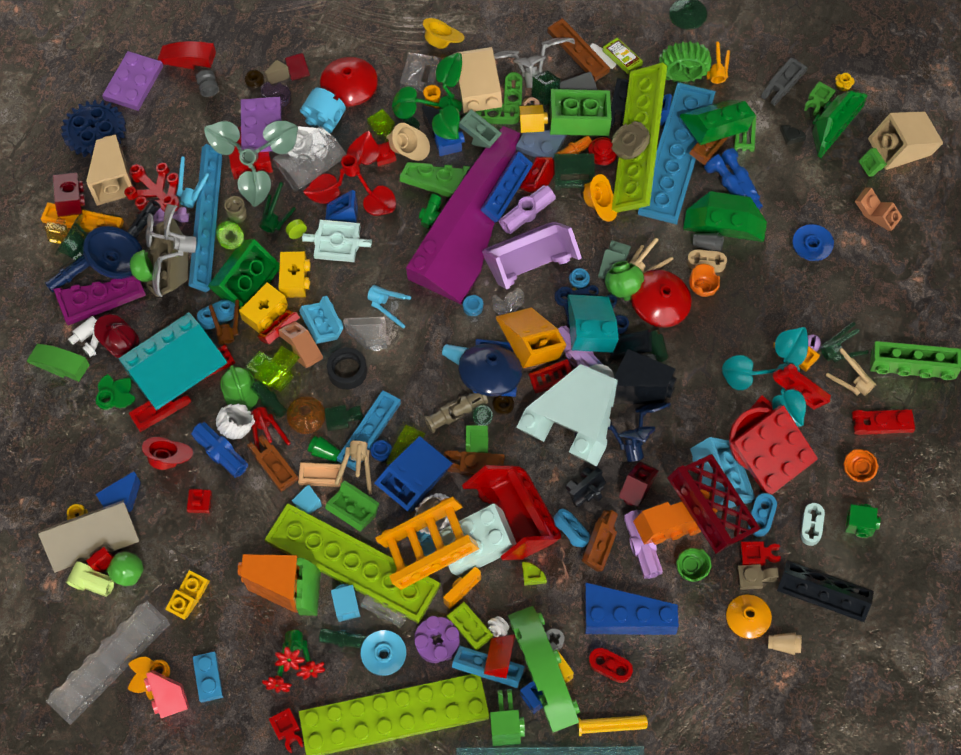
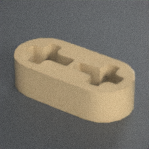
M693 250L688 255L687 265L690 269L703 263L712 265L714 272L718 273L725 269L727 257L722 252ZM696 257L699 258V263H695L694 259ZM715 259L719 260V265H716Z

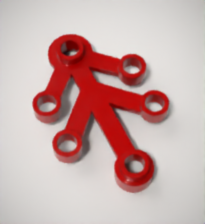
M159 163L156 166L158 172L156 184L147 177L143 166L138 164L131 166L129 170L131 179L136 183L142 182L148 188L146 190H136L135 187L130 186L124 191L128 200L136 199L135 205L139 210L142 211L149 201L146 198L157 197L159 200L155 201L160 204L164 212L167 204L178 206L175 212L179 209L180 201L176 196L179 176L177 173H170L167 176L170 169L166 163ZM166 177L169 183L167 195L163 192Z

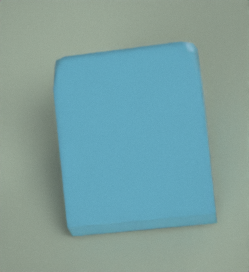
M307 485L292 500L296 508L308 514L322 507L320 499L310 485Z

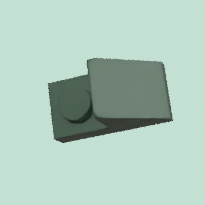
M472 109L459 122V127L473 137L471 144L474 146L490 148L502 135L499 130Z
M612 240L609 248L605 250L598 278L605 280L606 274L610 271L613 264L626 261L631 246Z

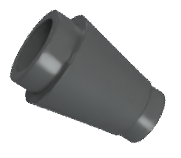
M719 233L694 234L693 246L709 251H722L724 235H719Z

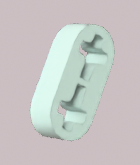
M808 504L803 513L800 538L804 544L809 546L816 545L822 536L825 512L820 504ZM812 510H815L817 514L815 521H811L812 514L810 513ZM810 527L814 528L813 534L816 535L813 539H810L807 534Z

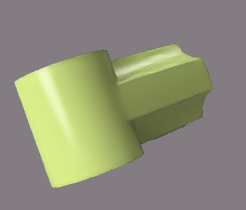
M81 562L75 563L66 581L68 585L82 591L87 589L105 597L111 594L114 588V581L108 575L94 571L90 566Z

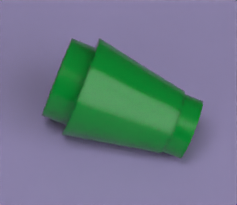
M314 436L307 450L312 456L334 462L337 461V457L341 450L321 436Z

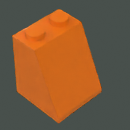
M243 554L242 562L238 563V575L241 576V581L245 584L247 590L294 613H298L296 597L300 568L297 565V555Z

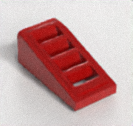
M566 359L529 373L535 394L549 390L565 376L562 370H566L568 375L573 370L570 361ZM555 372L558 373L559 379H555ZM549 374L551 382H547L545 375ZM540 376L543 382V385L541 386L539 385L537 377Z

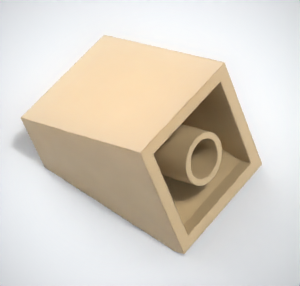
M492 47L457 52L462 54V71L457 87L463 112L468 113L471 109L473 111H481L502 107L501 88Z
M926 112L890 113L868 138L872 147L878 150L886 162L885 170L931 156L943 144Z
M116 134L105 136L102 139L96 140L86 182L97 206L125 198V189L133 186Z

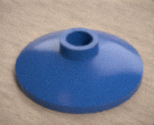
M809 224L800 227L795 232L792 244L795 252L800 257L809 261H819L831 254L834 240L831 233L824 227Z

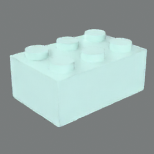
M492 504L459 521L463 534L465 536L470 535L477 542L479 550L448 565L449 569L454 575L462 577L468 574L474 567L480 568L501 558L500 556L517 544L505 514L500 507ZM451 525L439 531L444 546L455 541L456 538Z

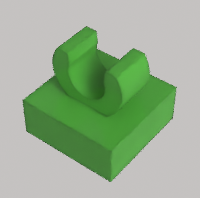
M870 148L859 160L868 177L874 176L887 165L876 148Z

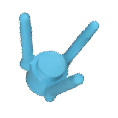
M182 156L176 196L179 197V204L193 208L200 191L209 177V173L205 174L199 186L197 183L194 190L191 188L182 190L185 157Z
M373 285L367 296L368 300L372 301L371 306L379 309L400 327L405 328L406 326L380 304H385L389 296L408 300L411 299V296Z

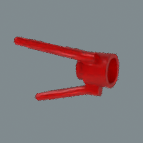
M265 407L256 408L251 412L255 420V424L252 425L254 444L259 452L257 428L263 429L268 442L271 443L272 438L267 428L270 426V423L288 446L291 444L274 420L273 415L268 414Z

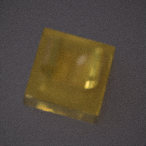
M58 218L55 223L47 222L45 231L49 242L64 245L69 243L68 227L64 225L66 220Z

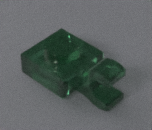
M345 405L324 409L328 431L349 428L348 422L363 420L360 406L352 407L347 410Z

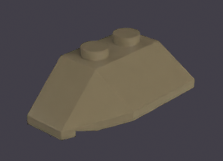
M172 218L169 227L170 232L183 235L175 219ZM164 221L156 225V234L164 235ZM152 237L147 257L154 268L158 257L178 251L173 249V241ZM183 252V256H175L162 261L159 289L160 293L164 295L175 290L188 280V252ZM152 281L147 282V288L157 296L154 292Z

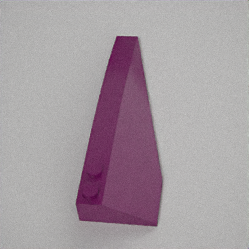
M502 126L499 130L502 135L490 148H485L464 177L406 267L408 280L459 304L463 303L481 273L484 261L482 251L488 247L495 224L480 209L516 153V145L520 139L521 133Z

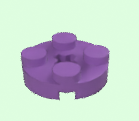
M428 617L427 620L418 626L415 632V646L419 655L430 663L450 660L457 653L460 646L458 629L446 618ZM441 635L442 644L437 643L433 645L432 637Z

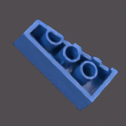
M585 583V634H677L679 627L677 604Z

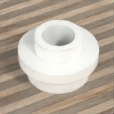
M496 616L488 621V629L493 636L502 637L507 635L509 625L502 617Z

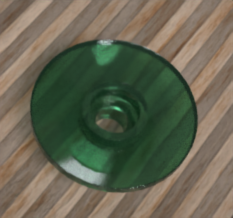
M677 0L670 7L669 17L675 26L681 29L692 30L704 24L707 18V10L703 3L698 0Z

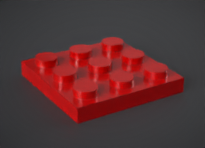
M784 405L778 406L731 442L762 492L771 495L818 460Z

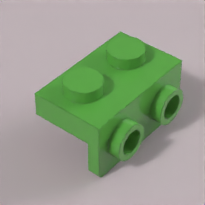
M343 481L339 492L326 503L325 509L361 532L376 517L379 502L347 481Z

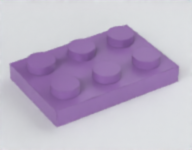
M127 51L104 91L103 99L139 111L161 72L163 63Z
M280 97L241 99L242 150L247 148H254L256 150L268 142L263 137L265 127L272 122L282 121ZM268 146L260 152L272 151L271 146Z

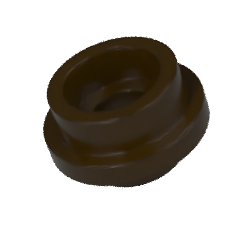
M250 70L245 76V83L250 88H259L264 83V76L258 70Z
M500 395L494 399L493 408L500 415H508L514 409V401L510 396ZM505 403L507 407L501 408L500 405Z

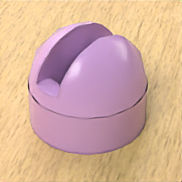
M810 334L808 335V346L817 352L821 345L820 338L817 335ZM812 340L815 341L814 346H810Z

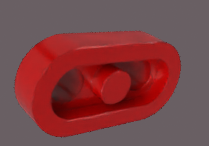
M596 648L590 653L589 665L595 672L618 683H625L631 678L633 667L627 659L605 648ZM598 658H602L604 660V664L599 665L597 664L596 660ZM621 668L625 671V674L619 675L617 670Z

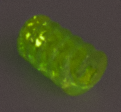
M224 221L216 229L217 240L226 249H236L244 240L243 231L235 222ZM229 231H232V233L234 234L231 236V239H228L227 236H225L229 234Z

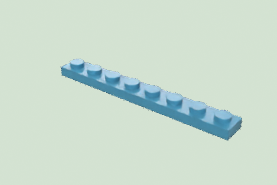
M208 144L202 147L198 186L206 173H209V177L200 191L196 203L193 234L196 237L195 253L191 254L188 285L205 293L210 290L208 285L211 282L222 166V154L216 152Z

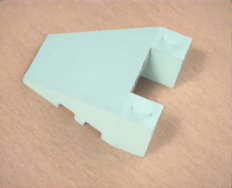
M580 364L525 409L516 428L543 442L553 423L578 433L569 453L597 467L607 446L606 435L607 429L610 427L611 420L609 417L611 407L614 404L617 380Z

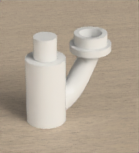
M93 316L72 331L73 335L68 338V341L74 345L78 341L82 343L92 335L90 344L86 342L85 346L82 347L89 357L97 355L95 349L99 343L94 335V325L97 320Z

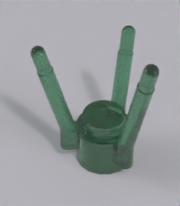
M855 322L846 326L829 341L820 346L821 353L827 361L832 359L835 363L845 359L843 355H840L841 343L859 333L860 330L856 329L844 337H840L856 325ZM863 350L847 354L850 357L868 354L869 351Z

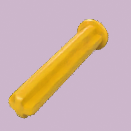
M645 715L582 720L578 717L579 723H577L579 736H582L583 733L647 729L648 726Z

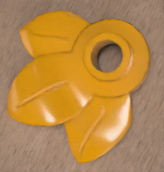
M146 656L132 660L128 665L136 675H134L129 683L128 690L134 693L146 691L148 699H154L152 691L148 692L145 686L144 679L147 678L146 674L148 671H156L162 668V675L169 677L170 666L164 660L153 661Z

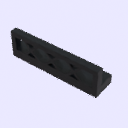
M789 560L785 564L777 589L778 592L862 622L866 620L874 594L873 590Z

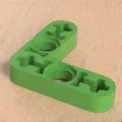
M516 72L509 73L506 76L504 104H502V107L475 112L490 124L518 123L520 121L519 106H522V76ZM512 80L516 81L515 88H512ZM516 95L518 100L510 101L508 97ZM490 111H496L498 115L495 117H490L488 113Z

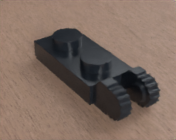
M617 78L611 104V127L615 124V115L623 116L620 126H623L629 84L627 79Z

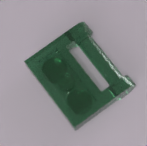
M554 154L555 190H561V188H584L586 183L592 181L595 176L594 154ZM561 175H588V180H561Z

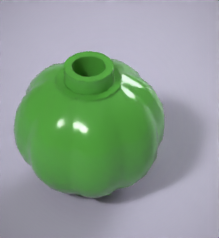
M620 261L613 264L605 277L607 290L612 295L623 298L624 301L631 300V295L635 294L644 282V275L641 269L632 263H628V261Z

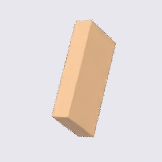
M300 462L298 483L303 486L340 487L343 482V476L339 485H336L335 481L341 464Z

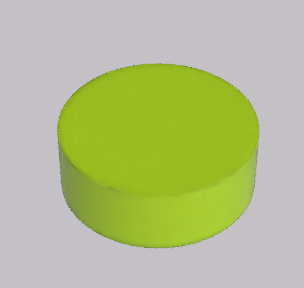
M300 219L291 221L286 227V233L291 239L300 238L307 230V226Z

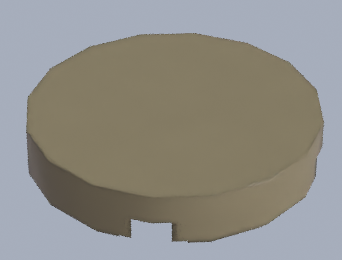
M635 121L629 125L625 124L615 132L612 138V150L619 158L625 160L633 159L640 155L649 144V130L640 122Z

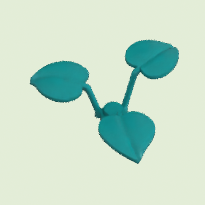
M806 327L787 330L778 335L775 342L776 353L784 358V363L780 364L778 368L752 371L753 361L745 355H736L727 359L722 366V374L728 384L736 390H745L753 383L752 375L769 374L779 369L784 370V367L789 364H794L798 372H800L799 365L804 362L808 352ZM782 387V395H777L772 400L773 410L780 405H784L797 427L803 426L806 412L804 396L795 389H789L785 392L786 389Z

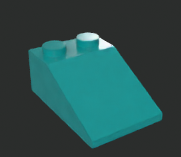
M568 295L571 350L613 353L619 338L617 320L609 297Z

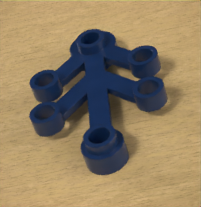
M595 285L575 291L569 287H561L555 292V302L564 307L568 318L567 327L569 329L568 299L561 297H567L568 295L598 296L599 289ZM607 295L606 297H609L614 302L611 303L612 308H614L617 298L614 295ZM623 315L615 316L617 325L623 327H618V334L625 333L629 326V320Z

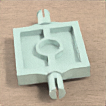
M320 220L319 228L315 234L303 233L302 236L303 242L315 243L314 259L355 262L356 252L359 247L371 248L372 239L360 238V223Z

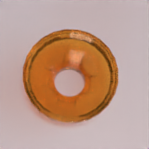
M300 397L294 400L288 407V424L297 433H314L325 422V409L321 402L313 397ZM302 406H309L311 408L310 413L307 415H301L298 411Z

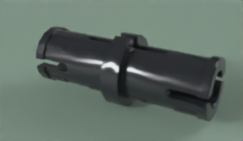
M150 199L144 209L136 214L137 218L127 228L128 233L133 237H138L147 225L148 214L150 213L154 216L161 208L160 204Z

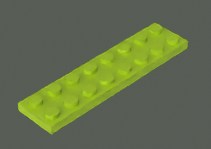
M663 62L630 71L623 125H629L635 121L642 123L649 130L650 140L646 149L637 157L626 160L618 158L612 210L617 213L650 206L667 65Z
M288 503L265 538L267 544L288 555H297L298 558L310 561L320 572L343 584L353 585L354 590L418 624L441 586L440 582L427 576L400 590L392 584L389 577L397 570L392 557Z
M474 674L299 711L306 755H326L490 719L482 679Z

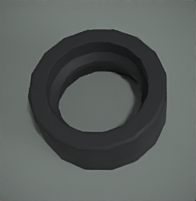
M345 347L336 350L330 355L326 365L332 384L345 390L360 386L366 379L368 372L365 357L354 348ZM345 359H352L358 362L360 368L353 377L341 378L335 373L337 363Z

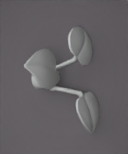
M553 38L541 43V56L519 58V51L506 50L494 53V58H515L513 63H518L522 76L525 77L526 88L542 86L540 74H543V61L546 59V56H544L545 49L551 45L566 41L575 44V40L573 38ZM540 61L539 69L537 70V66L533 65Z
M171 204L166 205L164 212V235L153 232V215L149 213L147 218V247H151L152 237L173 241V249L178 251L158 257L154 264L152 285L154 292L159 297H163L159 289L162 261L175 256H183V252L195 253L196 250L195 236H185L170 232L171 219L178 207Z

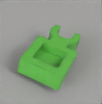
M819 81L809 94V100L806 102L804 110L807 111L809 107H813L815 109L813 115L816 116L819 113L820 106L825 108L826 104L834 97L836 90Z

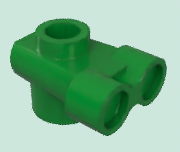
M431 194L427 208H422L419 214L421 226L430 228L435 223L441 213L438 211L442 203L440 196Z

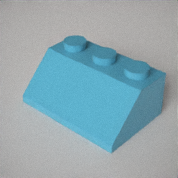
M709 437L690 448L693 462L710 454L714 456L744 504L756 500L746 470L737 463L731 453L729 440ZM708 462L704 463L703 470L713 473ZM702 476V483L711 486L712 479ZM716 481V489L725 492L723 484ZM715 495L714 502L723 505L724 498ZM729 500L728 508L735 507L736 504Z

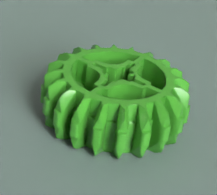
M682 41L680 44L675 43L674 46L669 45L668 49H664L663 53L660 54L659 63L663 62L667 65L666 80L694 82L695 79H702V76L707 75V72L710 71L712 60L708 48H705L703 44L699 45L698 42L692 43L691 41L684 43Z

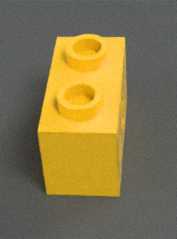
M305 251L280 252L279 291L286 298L306 297V289H310V279L307 277V271H310L311 265L310 259L306 258Z
M267 282L239 310L242 320L260 334L273 323L278 315H282L286 311L288 303L286 296Z

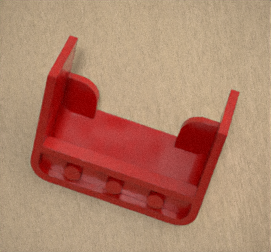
M485 465L462 485L463 489H477L478 495L483 502L496 504L503 510L517 544L500 556L502 560L524 559L554 544L561 538L560 530L556 527L550 512L528 473L519 466Z

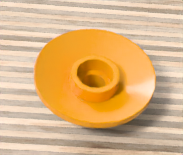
M746 594L738 596L730 602L727 608V624L736 635L742 638H758L765 634L771 625L772 615L769 606L764 600L755 595ZM752 611L754 616L748 617L746 612Z

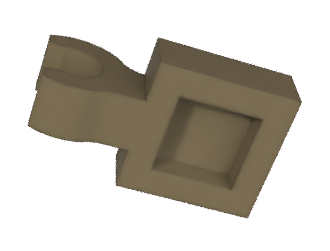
M761 564L741 565L737 568L740 590L762 589L763 582L778 581V568H769L761 571Z

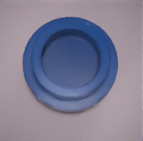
M378 440L371 446V456L377 461H385L390 458L392 447L387 441Z

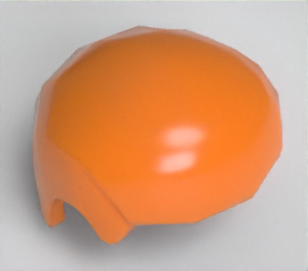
M698 264L691 271L689 277L690 288L701 297L712 296L719 290L720 276L715 274L712 265Z
M852 450L846 455L843 463L847 476L856 482H868L877 474V458L868 450Z

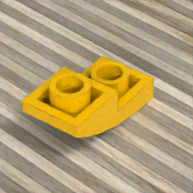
M189 570L179 590L175 589L165 610L186 620L202 597L210 580Z

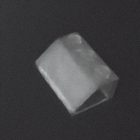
M320 126L296 142L290 152L279 154L272 160L296 192L339 163L347 154L338 141Z

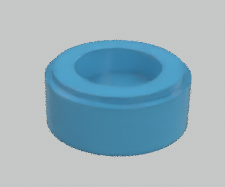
M477 295L467 296L463 301L464 312L468 316H478L483 311V300Z

